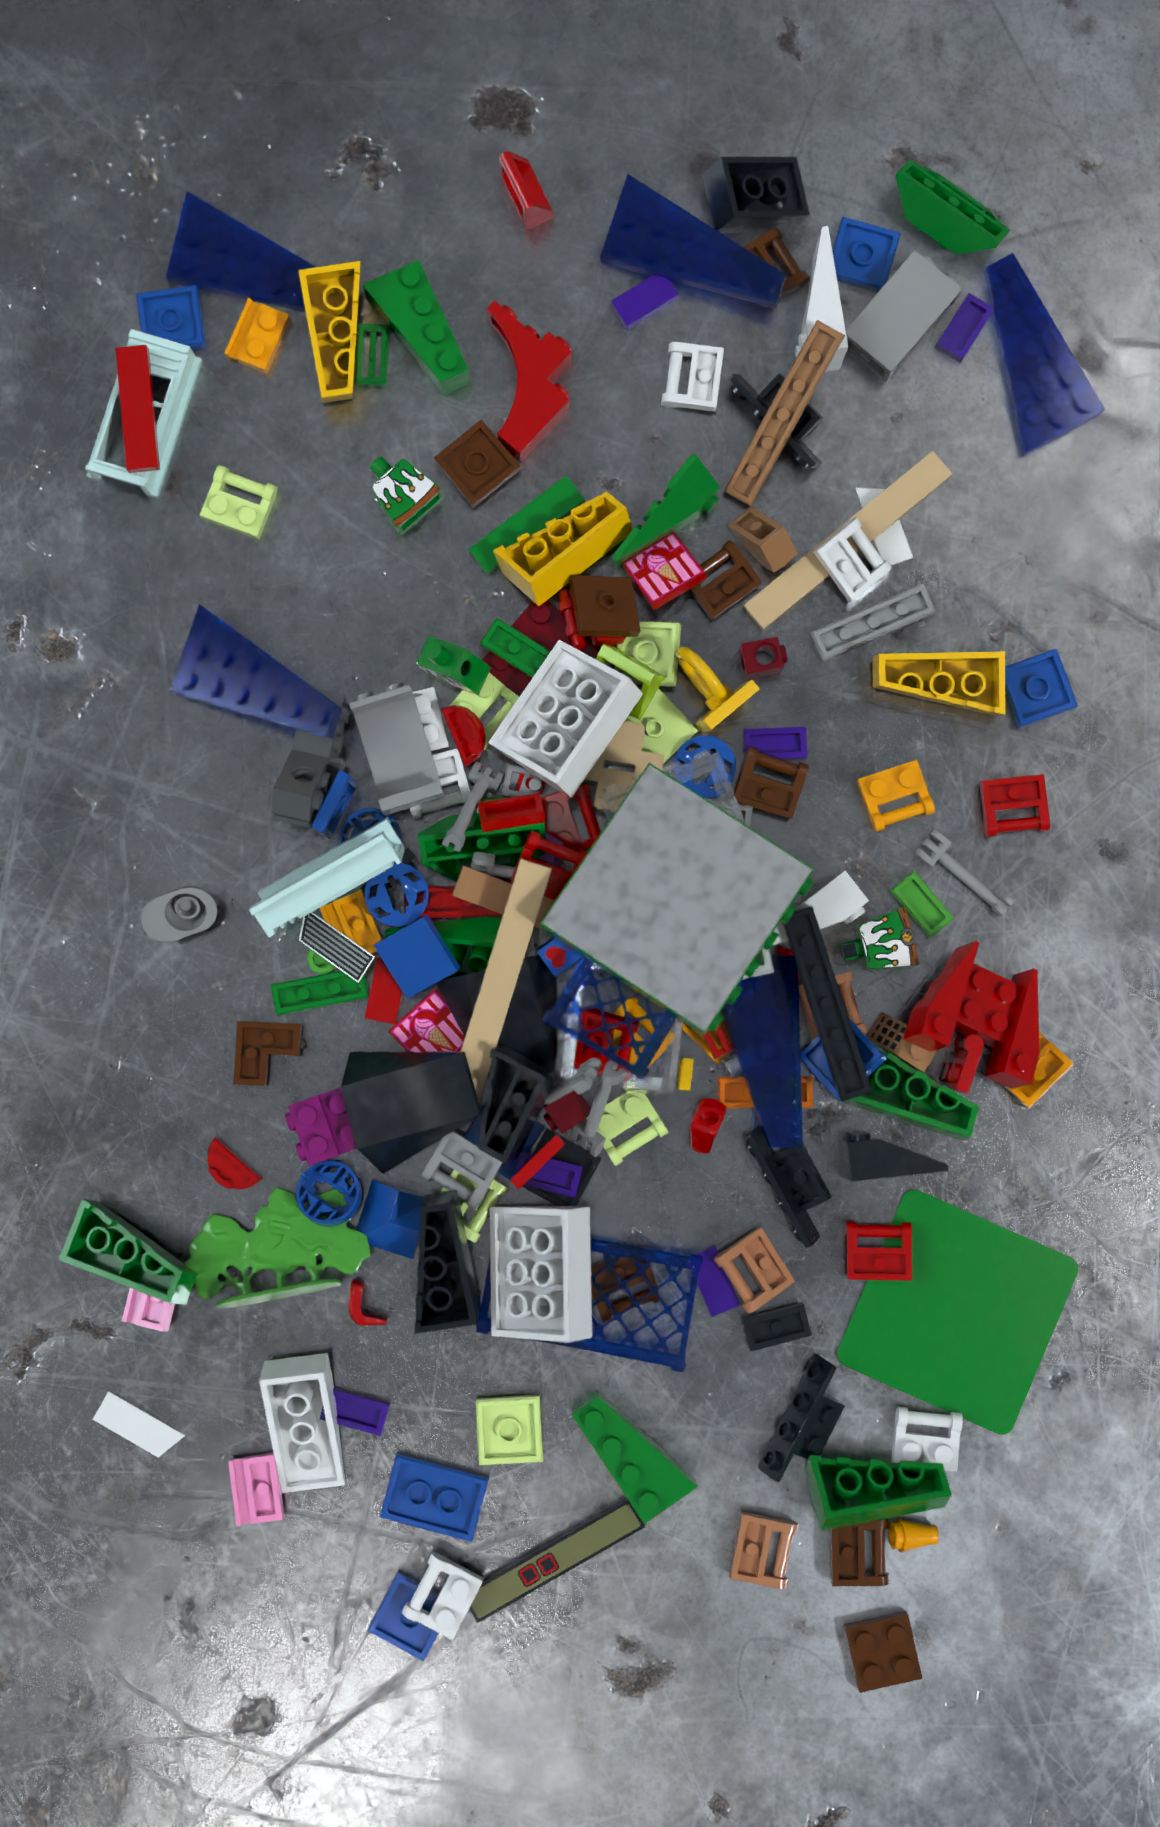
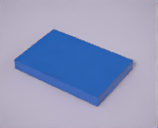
M397 1452L380 1518L472 1542L489 1476Z

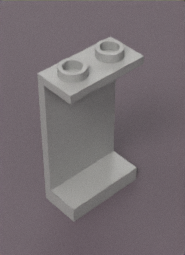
M914 250L846 329L847 351L887 382L894 374L901 360L950 304L953 305L956 302L962 288L953 276L944 274L936 268L931 258L924 254L921 255Z
M403 683L390 685L385 688L386 692L373 695V692L358 695L355 697L356 701L349 703L358 726L380 798L378 801L384 815L445 797L413 691L410 685L404 686Z

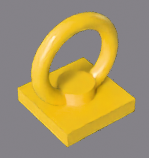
M683 646L676 651V658L682 670L698 691L707 699L704 703L710 711L694 723L701 733L712 730L760 690L755 682L750 680L738 686L734 691H731L727 684L725 686L722 685L711 668L693 650Z

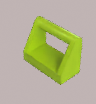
M603 644L597 654V661L609 667L612 663L643 682L641 689L643 695L630 712L631 716L640 720L665 676L619 648Z

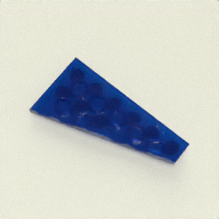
M627 174L600 255L601 263L650 276H658L680 284L777 308L786 280V274Z
M186 191L166 274L168 283L182 286L197 285L200 290L246 300L250 298L256 302L305 312L298 270L314 268L316 266Z
M1011 253L986 267L984 274L990 303L995 308L997 337H1000L1001 356L1010 399L1013 400L1016 414L1015 423L1020 433L1021 452L1024 457L1102 414L1105 408L1014 253Z
M199 604L169 691L178 696L333 739L343 708Z
M771 955L774 973L742 979L738 985L743 989L733 1005L726 1003L721 1013L725 1016L724 1022L768 1147H803L798 969L793 955Z

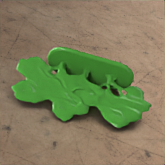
M275 1187L268 1198L269 1204L261 1207L254 1217L256 1227L253 1231L246 1232L232 1218L212 1214L203 1224L201 1233L196 1235L189 1245L190 1258L184 1264L197 1273L194 1284L196 1286V1293L204 1299H210L219 1294L223 1286H233L241 1292L240 1295L220 1300L216 1303V1308L240 1307L321 1291L341 1285L339 1279L320 1280V1274L326 1267H335L345 1274H354L361 1266L362 1260L368 1259L371 1256L367 1235L347 1227L346 1223L351 1218L343 1224L332 1227L313 1223L300 1210L295 1194ZM336 1189L317 1195L334 1208H337L338 1205L341 1207L346 1206V1202L343 1201L345 1195ZM323 1214L320 1219L327 1220L330 1215ZM320 1254L323 1261L317 1265L316 1256ZM228 1266H235L241 1272L243 1280L239 1281V1276L234 1277L233 1280L226 1271V1268ZM251 1266L252 1272L247 1276L245 1270ZM298 1267H305L311 1276V1281L286 1286L285 1277ZM260 1270H272L276 1274L277 1288L253 1293L250 1286L252 1277ZM222 1274L225 1276L226 1281L220 1282L218 1275Z

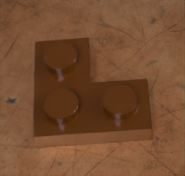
M237 1021L233 1084L267 1086L269 1054L300 1056L302 1024Z

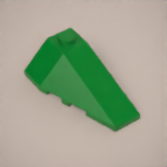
M692 453L666 485L668 488L663 495L665 497L663 501H654L649 507L643 519L646 523L643 526L637 524L611 558V566L615 569L620 567L622 562L669 533L677 532L692 523L704 511L709 514L719 501V498L716 496L720 486L695 454Z
M486 916L433 923L460 966L457 972L448 977L486 969L502 918ZM403 927L386 929L385 938Z

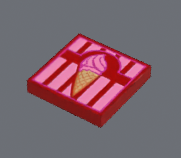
M674 531L621 563L626 574L631 577L632 582L653 610L658 609L707 579L705 571Z
M436 989L432 990L388 1031L406 1051L459 1052L465 1038L443 996Z

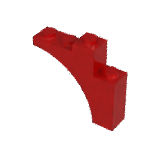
M494 300L486 309L487 320L507 344L517 371V387L514 402L508 418L497 432V438L508 452L521 463L570 410L569 393L560 384L556 383L553 385V383L572 363V351H570L571 347L565 339L560 336L556 338L550 332L539 340L540 336L530 325L523 326L517 320V315L507 305L501 306Z

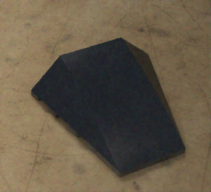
M538 954L526 957L523 960L497 1046L505 1045L557 1074V976L552 974ZM486 969L445 978L436 983L464 1037Z
M352 1051L349 1053L340 1088L357 1149L382 1174L387 1173L401 1162L413 1157L419 1151L431 1146L442 1137L482 1115L465 1052Z

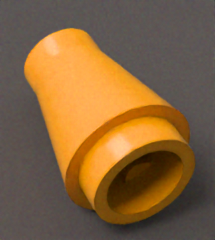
M897 1519L896 1522H891L888 1527L889 1544L892 1549H898L899 1552L938 1544L939 1534L936 1525Z

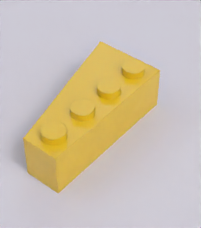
M361 261L298 270L322 403L353 399Z
M605 492L572 509L571 515L563 519L554 518L545 523L546 528L532 535H529L527 532L517 537V543L507 548H504L502 545L494 549L493 552L502 574L535 604L540 606L566 586L572 576L580 575L624 540L633 528L627 508L611 494Z
M1005 651L877 654L873 656V688L992 716L1005 715Z

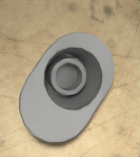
M187 885L180 886L169 893L149 901L143 909L141 922L148 936L157 941L171 942L210 928L216 920L218 911L216 902L209 893L203 889Z

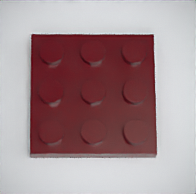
M548 600L540 606L532 601L511 625V627L550 652L558 640L573 647L572 641L568 640L565 631L567 628L565 617L561 616L560 611ZM585 636L586 647L579 651L596 659L602 646L594 647L591 637ZM488 652L482 659L483 662L491 667L489 673L520 697L531 681V678L491 652Z

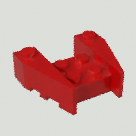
M973 941L956 948L945 963L943 971L927 988L928 991L925 996L912 1009L903 1040L931 1052L949 1047L954 1030L966 1036L971 1034L978 1035L983 1039L984 1044L992 1047L984 1077L1010 1089L1032 1084L1040 1055L1038 970L1032 968L1015 974L1012 981L974 964L980 942Z

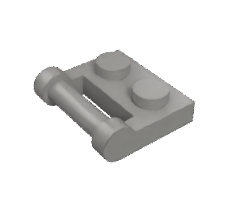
M454 1131L443 1137L421 1177L428 1182L432 1180L449 1191L457 1190L458 1196L468 1202L467 1206L476 1210L503 1163L479 1150L478 1144ZM440 1164H446L478 1184L475 1191L440 1171Z

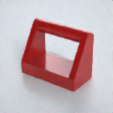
M510 151L503 152L499 156L500 176L526 231L553 219L554 213L528 159Z

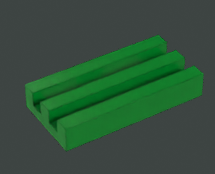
M358 323L356 387L368 385L371 388H375V386L387 388L388 324ZM365 331H370L368 377H363ZM377 332H382L380 377H375Z

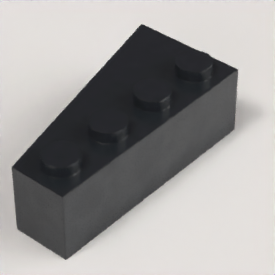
M457 1190L426 1194L420 1208L419 1262L417 1266L418 1283L414 1334L476 1325L479 1320L481 1305Z

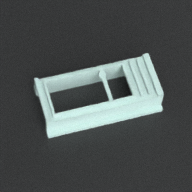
M130 329L127 347L147 345L150 355L151 375L170 380L164 403L154 401V406L161 408L156 424L160 470L129 473L124 467L106 462L121 417L117 374L89 463L85 467L87 470L86 476L100 481L101 475L137 485L142 488L146 495L158 498L203 360L195 357L190 346Z
M386 817L260 889L258 895L261 901L250 906L249 911L252 915L254 914L267 936L271 937L276 934L279 926L282 929L285 928L288 921L292 924L296 916L301 919L391 868L394 865V861L397 865L401 863L405 846L390 824L389 818Z

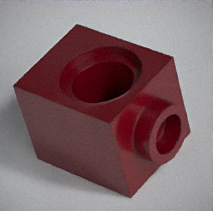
M778 637L741 643L738 649L744 680L779 674L784 668L783 664L787 663L785 646L779 645ZM761 651L770 654L772 662L767 665L761 664L757 661L756 654Z
M572 1091L545 1106L544 1108L547 1113L543 1117L553 1132L559 1129L563 1134L588 1117L591 1107L582 1094L579 1095Z

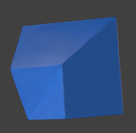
M372 1179L356 1230L367 1235L369 1246L414 1259L419 1243L420 1208L425 1195Z

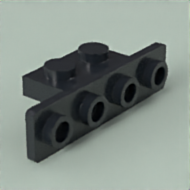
M732 373L728 379L733 384L731 387L732 391L741 400L747 399L754 406L752 409L754 415L762 421L786 377L782 373H778L760 394L740 374ZM810 403L807 404L786 444L788 443L796 451L793 455L802 466L806 468L809 465L811 468H816L822 462L802 440L823 417Z
M757 1126L746 1134L748 1149L753 1156L757 1157L761 1164L764 1179L774 1188L781 1210L788 1214L793 1224L795 1236L808 1248L820 1238V1235L806 1210L829 1200L832 1195L802 1140L775 1153L762 1127Z
M814 1354L758 1465L762 1472L776 1482L781 1481L794 1454L807 1460L809 1455H821L845 1407L838 1400L824 1395L837 1367L818 1354Z

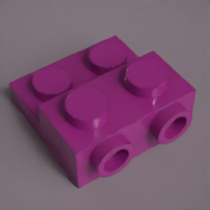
M340 1087L288 1106L290 1112L285 1114V1119L290 1131H297L300 1143L295 1145L301 1162L307 1160L308 1165L311 1166L357 1149Z

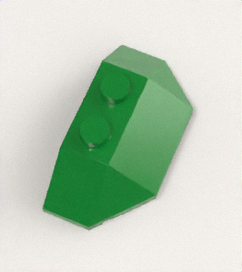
M910 159L895 175L905 218L918 231L926 233L938 241L942 248L950 250L954 254L996 248L1008 235L1009 228L1003 225L990 209L939 173L927 167L918 166L917 162Z
M474 813L465 831L466 839L460 853L454 850L455 844L451 842L448 847L442 845L448 830L454 826L459 815L448 816L418 833L422 865L428 868L431 867L455 882L463 865L471 867L475 852L495 854V864L515 867L531 830L540 833V837L546 839L545 822L482 832L479 813ZM535 849L532 856L539 858L545 852Z

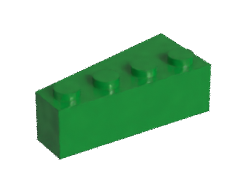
M419 260L362 284L368 302L378 311L384 322L394 331L403 346L413 355L419 366L443 395L471 384L467 364Z
M879 1047L877 1048L887 1059L868 1076L872 1092L842 1101V1103L961 1141L971 1138L979 1106L946 1086L938 1084L928 1078V1075L918 1069L915 1070L900 1061V1058L890 1052L887 1053Z
M82 1198L59 1260L168 1303L186 1305L197 1273L102 1203Z
M596 1390L572 1407L573 1418L644 1524L698 1487L696 1478L690 1472L679 1465L669 1453L658 1446L647 1433L636 1426L627 1415L599 1390Z
M809 1455L804 1467L821 1531L943 1508L952 1496L943 1463L911 1461L893 1463L883 1462L881 1459L861 1461L850 1460L848 1457L829 1459Z

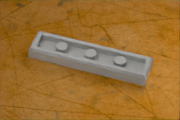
M923 583L812 631L809 635L821 661L824 662L935 614L936 609Z

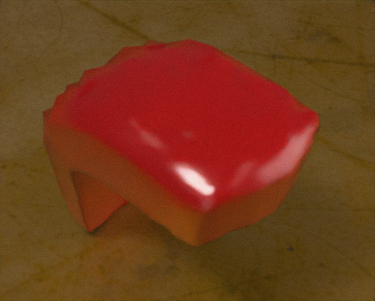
M702 1099L692 1116L689 1133L691 1147L696 1152L703 1154L710 1152L719 1127L724 1120L727 1107L717 1099Z
M353 1279L350 1283L347 1300L350 1319L360 1326L386 1325V1318L363 1312L361 1296L364 1284L362 1281Z

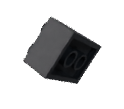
M720 157L702 173L715 233H742L802 220L810 216L797 157Z
M847 1132V1138L838 1139L842 1175L850 1181L949 1171L948 1164L872 1137L870 1132Z

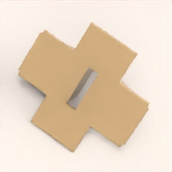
M624 721L584 779L598 782L594 801L596 809L616 812L649 763L662 770L664 755L641 751L645 732L643 724ZM604 761L605 763L634 767L635 772L603 768Z

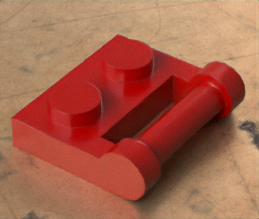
M1044 774L979 782L984 816L983 827L986 837L997 836V833L1037 829L1039 832L1050 830ZM1036 807L1035 817L996 821L995 812Z
M587 782L582 783L572 797L577 798L589 833V837L581 839L568 801L571 797L561 791L541 797L545 813V832L563 842V846L578 852L591 848L601 834L588 794L591 791Z
M531 830L511 876L510 883H513L520 858L551 867V873L543 896L556 900L588 852L572 850L541 838L540 833ZM537 849L574 863L570 871L536 858L532 854Z
M587 1006L582 1012L574 1068L579 1069L582 1063L591 1058H597L602 1063L597 1075L602 1076L606 1064L609 1063L614 1029L622 1031L616 1063L618 1067L615 1071H618L620 1068L626 1070L628 1074L622 1082H628L631 1075L629 1062L634 1034L638 1032L640 1021L634 1017H622Z
M975 1034L968 1036L957 1035L952 1040V1048L955 1054L952 1063L948 1062L942 1075V1080L946 1081L944 1086L952 1091L969 1093L984 1046L983 1039Z
M857 1221L846 1222L848 1280L912 1281L911 1222H901L900 1225L857 1224ZM857 1237L901 1238V1247H857Z

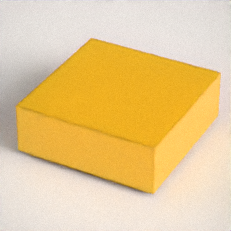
M679 1059L676 1084L679 1090L690 1091L694 1059Z

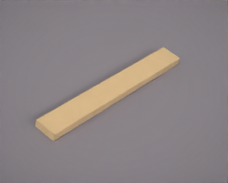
M934 451L930 452L743 606L744 610L762 631L765 630L830 576L813 551L838 532L843 525L857 517L862 524L860 528L869 541L872 542L948 480L953 473ZM851 536L846 539L856 554L861 551Z
M522 858L519 860L460 1051L466 1054L478 1101H480L491 1066V1048L497 1046L552 869L551 867Z

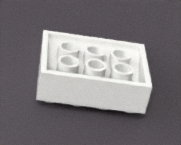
M558 640L488 743L547 784L572 798L643 693L629 677Z
M490 1207L491 1336L569 1343L592 1338L590 1207Z

